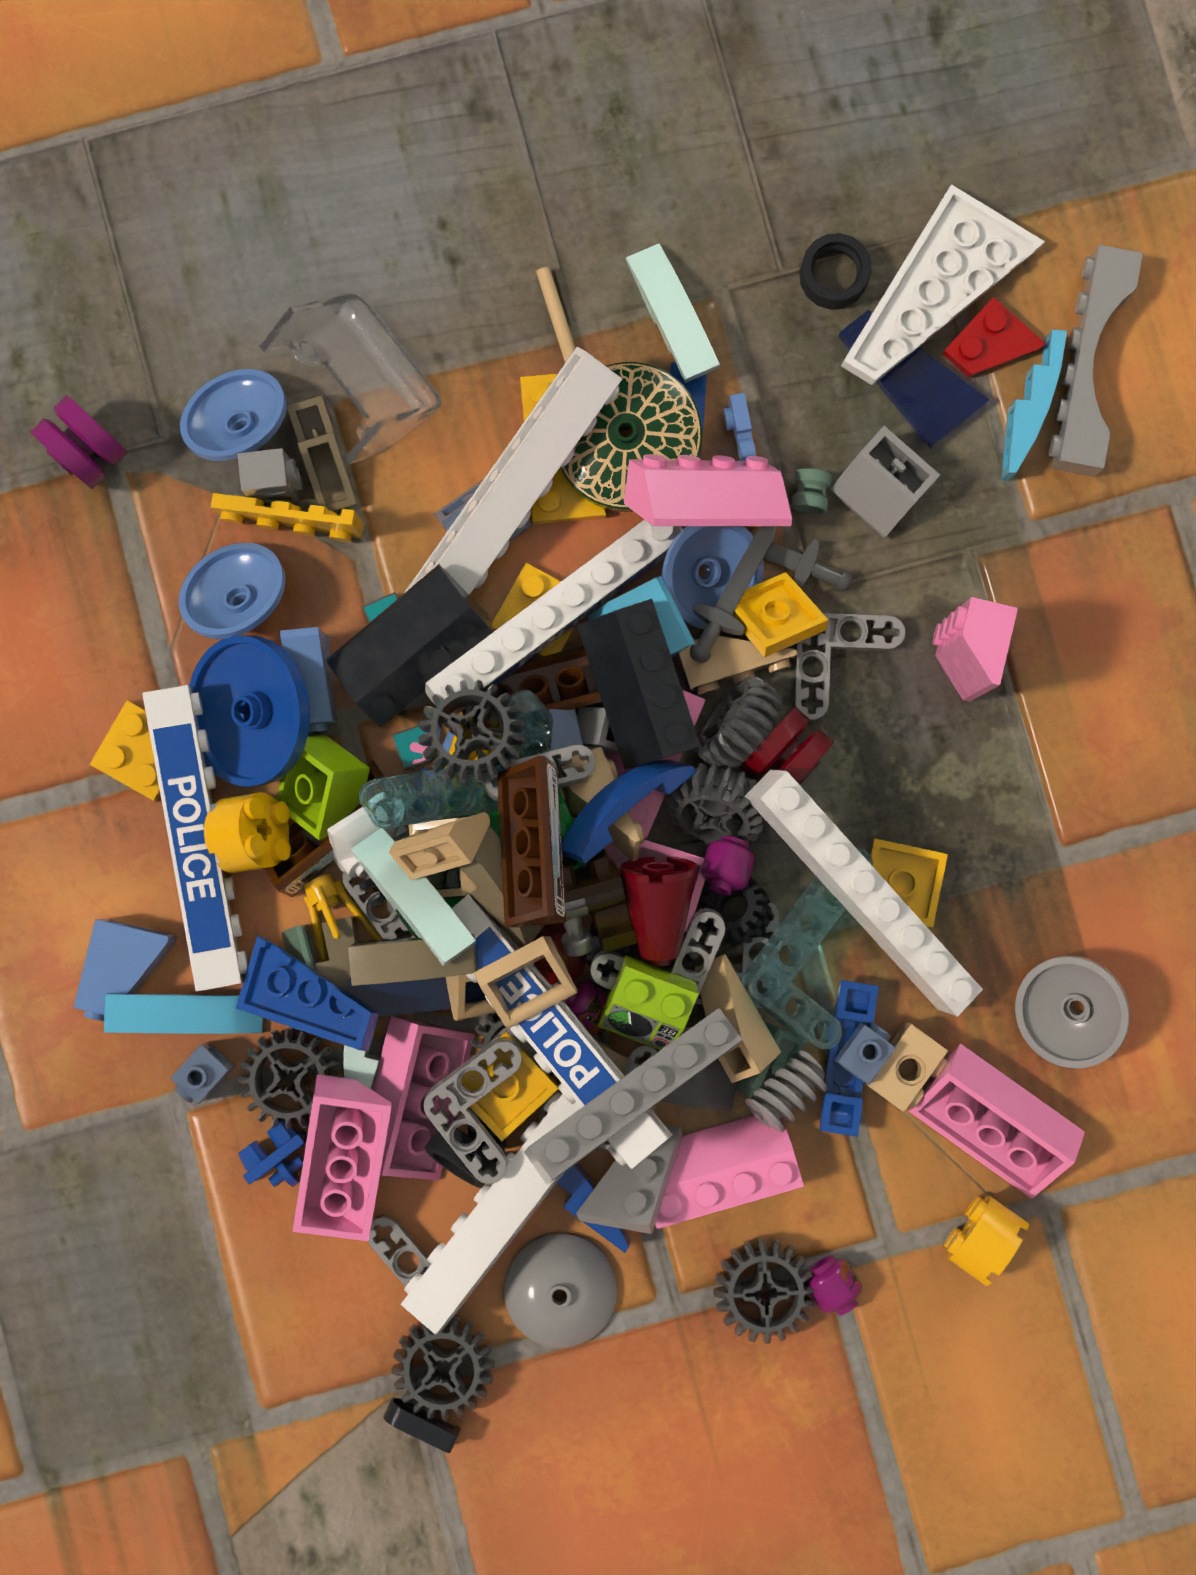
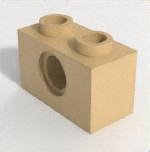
M906 1021L890 1042V1044L896 1047L870 1085L866 1084L902 1112H905L907 1107L913 1109L919 1103L925 1093V1090L922 1089L923 1085L930 1076L936 1078L947 1063L944 1056L948 1052L947 1049ZM905 1059H913L917 1066L915 1074L907 1079L902 1078L899 1074L901 1062Z

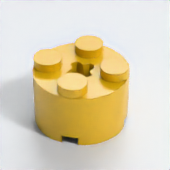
M258 792L221 799L215 803L218 805L214 811L208 812L204 823L205 844L209 854H216L221 862L216 864L222 870L229 873L269 868L289 858L291 853L288 826L290 812L285 802L277 801L267 793Z
M990 1195L984 1200L979 1196L972 1200L965 1211V1215L969 1219L961 1230L955 1227L943 1244L948 1251L947 1259L986 1287L992 1283L988 1278L990 1273L993 1272L999 1276L1023 1241V1239L1017 1236L1020 1227L1026 1231L1029 1228L1027 1221Z

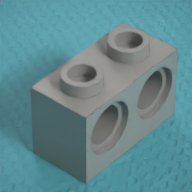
M283 448L237 453L241 491L246 497L263 500L264 505H271L273 501H299L298 490H303L302 472L300 467L296 468L295 460L290 459Z

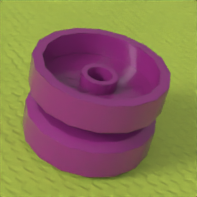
M66 394L54 407L55 415L68 428L63 431L50 419L43 418L30 432L47 448L46 452L70 475L75 474L88 487L93 489L105 477L104 469L91 456L96 452L108 464L116 466L128 451Z

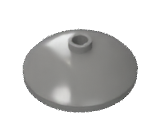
M1065 955L1053 957L1037 965L1023 979L1015 1001L1016 1021L1027 1044L1039 1056L1061 1067L1088 1068L1104 1062L1123 1044L1130 1026L1129 1001L1120 982L1101 964L1080 956ZM1073 1001L1082 1002L1084 1011L1079 1012L1075 1010Z
M571 1233L546 1234L526 1244L512 1260L504 1285L505 1304L513 1323L530 1340L551 1348L574 1347L595 1337L608 1323L615 1308L617 1297L616 1277L606 1255L591 1241ZM564 1290L567 1298L562 1302L556 1301L553 1298L554 1291Z

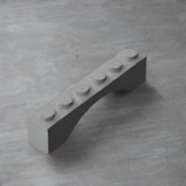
M1098 245L1090 257L1086 256L1081 270V279H1086L1084 292H1079L1074 308V314L1079 315L1077 328H1072L1068 341V349L1073 350L1071 363H1066L1061 384L1066 386L1064 399L1060 398L1055 413V421H1060L1058 435L1054 434L1052 436L1048 455L1053 457L1051 469L1095 477L1105 467L1111 432L1102 418L1095 397L1093 383L1094 354L1100 334L1110 315L1137 289L1143 256L1141 252Z
M716 1009L528 1146L524 1153L548 1185L644 1112L719 1059L743 1039L721 1009Z

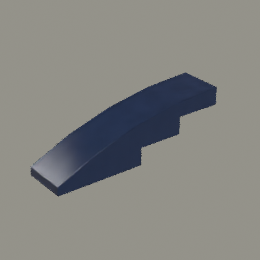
M446 977L355 986L351 985V980L346 981L347 993L379 1014L378 1016L451 1009ZM466 982L465 1004L486 1000L485 994L478 982Z

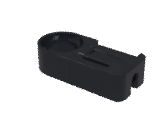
M400 1398L391 1399L383 1416L387 1423L446 1453H451L461 1430L459 1426H454L435 1416L433 1419H428L426 1410L421 1409L420 1412L415 1413L413 1411L414 1404L410 1402L403 1403Z

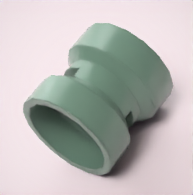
M804 468L796 470L794 483L797 485V493L792 496L791 509L809 514L827 513L829 500L826 497V490L831 487L832 474L818 469Z

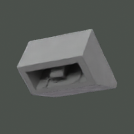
M883 426L851 462L829 491L885 539L930 489L940 474L886 426Z

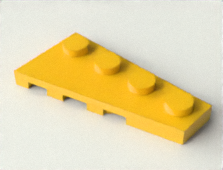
M557 374L520 377L524 421ZM561 468L553 476V484L548 493L542 498L538 497L532 506L533 525L606 518L604 508L582 497L567 481Z
M213 493L210 507L218 515H221L220 520L224 522L242 524L243 519L257 521L256 526L268 530H278L279 525L293 527L294 533L304 536H315V531L329 533L330 539L349 543L352 538L362 539L364 524L355 510L342 509L341 516H337V513L327 510L328 508L325 506L310 505L308 511L304 512L301 511V507L290 502L273 501L271 502V507H264V501L258 498Z

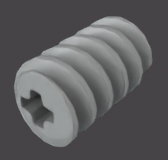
M804 1050L797 1052V1059L791 1058L786 1062V1069L780 1068L775 1072L776 1079L769 1078L764 1082L765 1090L758 1088L754 1091L755 1100L750 1098L745 1100L748 1109L761 1123L769 1128L776 1129L780 1133L785 1130L780 1121L782 1117L790 1122L796 1120L791 1108L794 1107L801 1112L806 1110L802 1101L803 1097L812 1102L817 1100L812 1090L814 1087L822 1092L828 1090L823 1080L825 1078L823 1068L812 1055Z

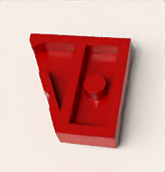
M993 297L950 343L942 355L965 376L972 378L985 373L993 367L1009 364L1019 357L1030 353L1035 354L1046 343Z

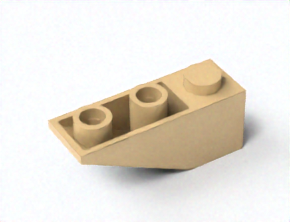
M718 636L710 650L711 657L707 662L698 663L694 661L689 654L691 646L677 654L688 692L697 690L700 696L719 690V683L733 679L734 684H737V682L743 681L744 678L755 676L754 672L768 668L769 673L791 667L789 661L794 660L798 654L796 649L785 648L764 658L751 641ZM699 639L694 640L695 643L693 645H696Z
M602 747L591 749L595 757V769L592 776L582 783L561 788L569 809L577 816L598 792L618 777L613 760L606 759ZM578 755L572 756V763L560 767L561 759H558V779L564 778L562 773L563 769L575 767L577 773L583 772L584 764L588 763V761H582ZM630 809L607 829L613 839L611 844L632 861H635L639 858L640 844L644 843V836L639 822H632L629 814Z
M726 954L714 958L700 994L705 1016L707 1017L720 1008L743 1039L719 1058L729 1079L734 1083L761 1073L781 1051ZM703 963L696 966L695 971L699 970L703 966Z

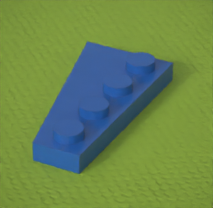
M257 936L236 1009L357 1050L368 1051L379 1014L268 938Z

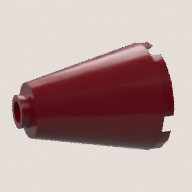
M643 857L635 861H625L621 864L620 876L640 956L648 960V963L653 966L669 965L671 960L677 958L680 953L697 876L696 863L678 857H667V862H654V857Z

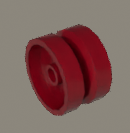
M795 706L765 738V741H762L757 750L750 754L748 760L744 761L739 767L752 779H758L773 766L776 770L787 771L800 785L820 764L819 759L827 752L834 741L819 729L813 731L800 743L797 738L807 728L809 718Z

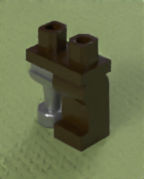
M603 848L587 861L586 867L574 870L571 859L563 857L566 923H564L567 931L562 937L564 953L568 956L576 957L585 955L593 949L592 935L582 927L581 916L588 914L592 916L595 934L604 953L636 944L637 939L631 924L622 879L606 850Z

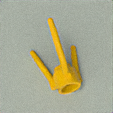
M325 874L303 885L307 894L304 900L309 909L315 940L322 961L327 960V952L318 912H323L333 937L339 939L340 932L330 909L339 903L337 896L342 899L373 939L382 941L381 935L348 895L341 880L334 882L331 874Z

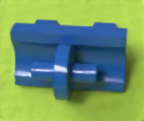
M284 1119L275 1128L272 1127L267 1131V1134L278 1147L272 1154L268 1156L257 1140L238 1153L244 1167L248 1171L243 1177L249 1185L260 1179L275 1166L278 1171L269 1177V1181L274 1187L284 1180L292 1187L300 1182L296 1171L303 1167V1158L298 1155L290 1162L286 1158L306 1144L307 1133L305 1131L298 1133L295 1128L287 1130Z

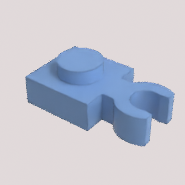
M745 393L730 395L728 408H723L726 430L733 429L739 461H746L747 456H756Z

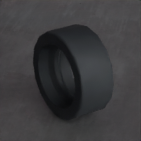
M834 233L826 234L816 239L805 251L799 271L800 285L805 295L817 306L830 310L842 309L855 303L864 293L872 271L870 256L864 245L849 235ZM836 251L843 253L854 261L857 275L850 288L844 291L833 292L824 289L817 283L814 278V265L818 258L826 252Z
M457 1128L455 1129L454 1136L460 1143L467 1144L474 1141V1138ZM436 1130L426 1144L425 1151L437 1163L460 1179L473 1186L482 1188L485 1183L480 1182L473 1176L440 1132ZM481 1144L475 1150L482 1158V1167L480 1169L485 1170L489 1168L492 1172L496 1171L498 1159L496 1157L492 1160L487 1159L482 1152V1146L484 1145ZM475 1151L469 1153L468 1155L472 1157Z

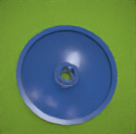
M255 635L232 636L218 641L203 654L194 669L189 684L192 687V692H199L203 714L197 715L199 730H206L209 742V752H203L205 763L208 767H213V771L218 777L234 785L250 787L275 782L286 775L297 763L308 737L310 706L303 677L289 654L269 639Z

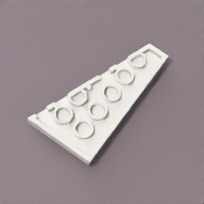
M951 184L850 349L841 367L873 385L1039 250L1045 241Z

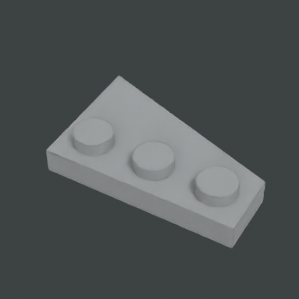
M664 1124L672 1133V1136L633 1169L627 1163L622 1166L615 1160L576 1214L579 1221L652 1234L682 1139L681 1127Z

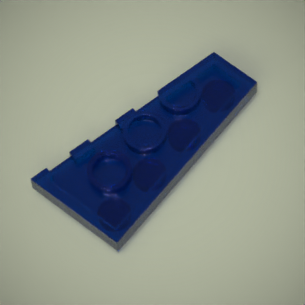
M867 310L839 333L838 337L849 351L871 317V311ZM917 348L876 382L929 448H932L989 401L987 397L921 348Z

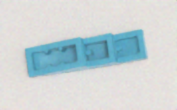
M1052 329L1044 339L1046 344L1043 347L1042 365L1034 364L1027 372L1024 400L1015 399L1008 408L1002 481H1009L1016 474L1038 436L1050 408L1061 371L1067 331Z
M105 994L104 1033H263L264 1018L236 1009L239 995Z

